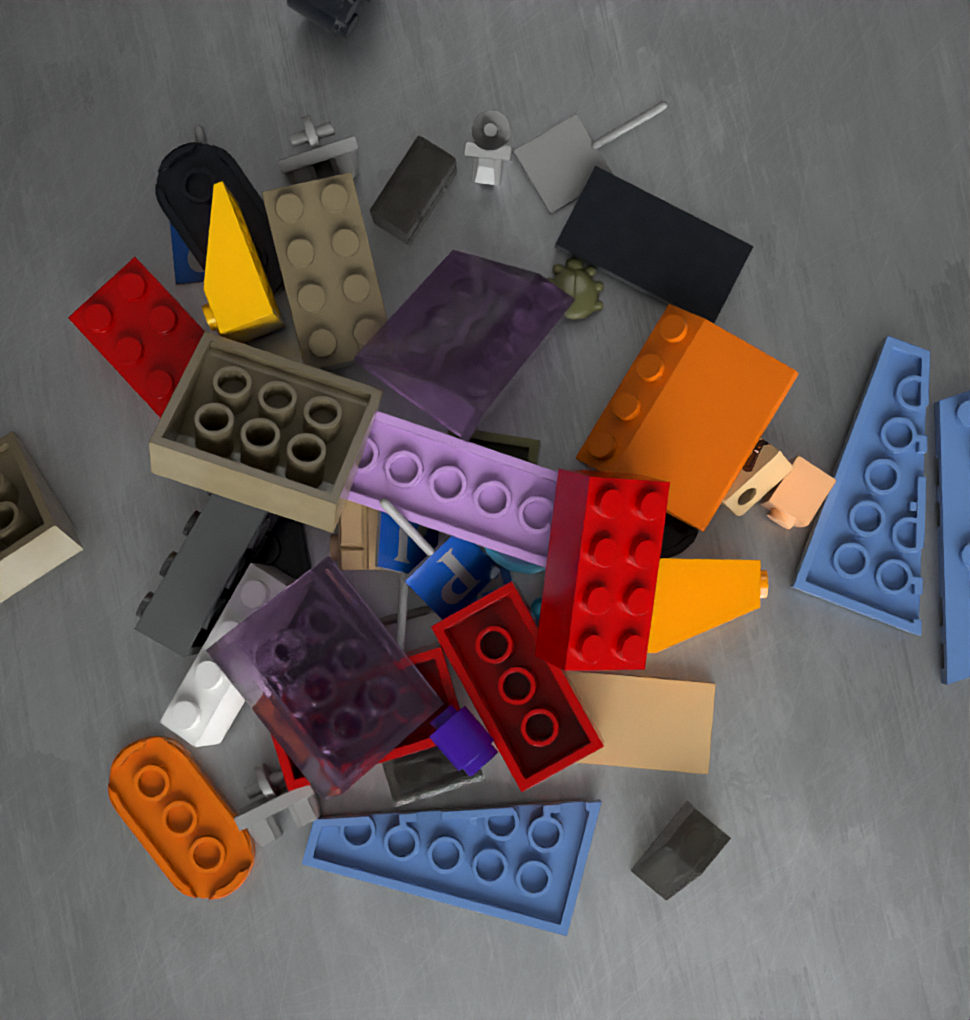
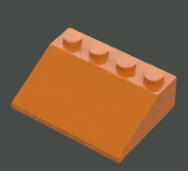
M668 304L575 458L589 471L640 474L670 482L666 513L704 532L799 374L793 368L707 319Z

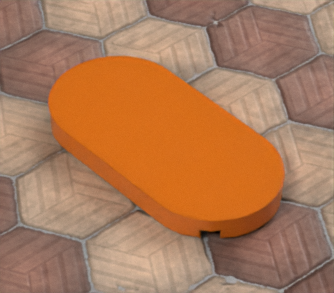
M149 736L136 740L124 747L112 762L108 783V796L116 812L169 881L181 893L193 898L199 897L208 900L220 899L233 893L250 874L255 859L253 837L249 833L248 828L239 831L234 821V817L239 814L191 752L178 741L163 736Z

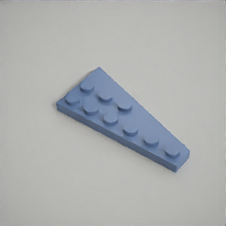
M888 335L882 340L831 477L837 481L818 510L790 587L911 634L921 636L922 620L919 619L920 595H923L921 549L924 547L926 504L924 453L927 452L928 435H925L926 406L929 405L930 351Z
M970 390L934 403L935 456L938 457L939 485L936 486L937 502H940V526L938 527L939 596L942 598L943 626H940L941 643L944 645V668H941L942 684L946 685L970 677Z
M595 799L320 816V818L312 823L302 865L567 936L602 801Z

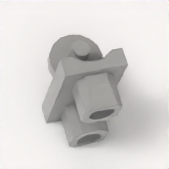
M486 110L480 113L472 125V136L475 142L465 141L464 156L474 157L471 179L473 183L499 185L503 160H512L513 147L504 146L509 140L511 126L507 117L499 111Z
M310 114L301 117L305 130L289 135L293 148L310 143L312 149L278 161L282 174H288L292 185L318 180L313 164L330 159L335 176L352 172L353 177L358 176V159L355 150L359 148L355 136L353 135L321 146L320 139L335 135L331 121L314 127Z
M263 763L255 767L257 781L244 787L249 799L262 793L265 797L239 810L240 815L234 817V821L239 831L248 828L249 833L257 844L263 847L275 841L284 833L275 813L288 807L298 828L320 818L321 809L315 794L319 784L314 783L289 792L287 786L279 789L278 785L285 783L282 769L272 773L268 766Z

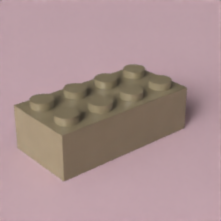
M352 172L262 191L303 364L324 371H332L392 357L395 349Z

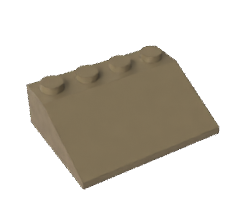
M205 331L149 440L151 473L333 533L349 496L384 390Z
M13 431L0 439V603L83 550V546L70 518L21 440Z

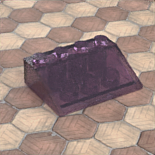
M453 249L355 355L353 361L468 443L557 332L576 299L539 273Z
M329 555L206 650L323 800L345 793L444 704Z

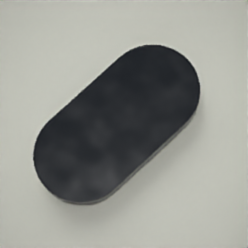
M202 142L186 143L168 153L158 169L159 174L157 184L155 183V195L162 211L204 272L214 184L223 181L240 206L275 298L285 290L264 201L236 160L223 148L202 144Z

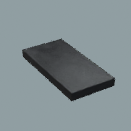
M597 166L592 171L555 243V248L658 301L681 308L712 323H715L754 247Z

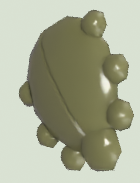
M574 257L566 260L565 267L561 264L554 265L552 271L556 276L554 279L548 277L544 280V286L549 289V297L544 298L543 304L545 307L555 310L562 317L572 320L586 318L594 311H601L604 308L603 302L598 300V292L603 290L604 284L601 281L594 282L592 279L596 274L595 268L588 266L584 269L583 262Z

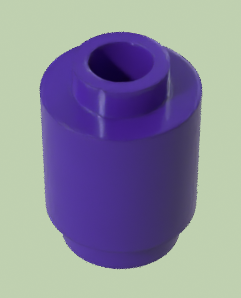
M451 704L430 723L436 730L429 736L430 739L458 771L463 769L469 777L478 772L498 753L497 749L491 744L494 741L493 737L466 706L457 711Z

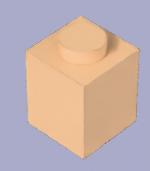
M799 455L788 460L794 468L766 494L761 502V505L770 510L767 516L788 530L792 526L797 528L808 526L837 481Z

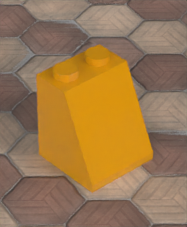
M660 558L647 653H657L760 608V598H766L768 593V574L766 570H761V560Z

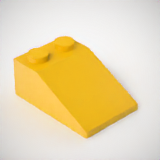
M221 181L214 184L203 288L208 303L202 305V310L212 331L217 330L221 337L244 343L286 326L240 206L224 182Z

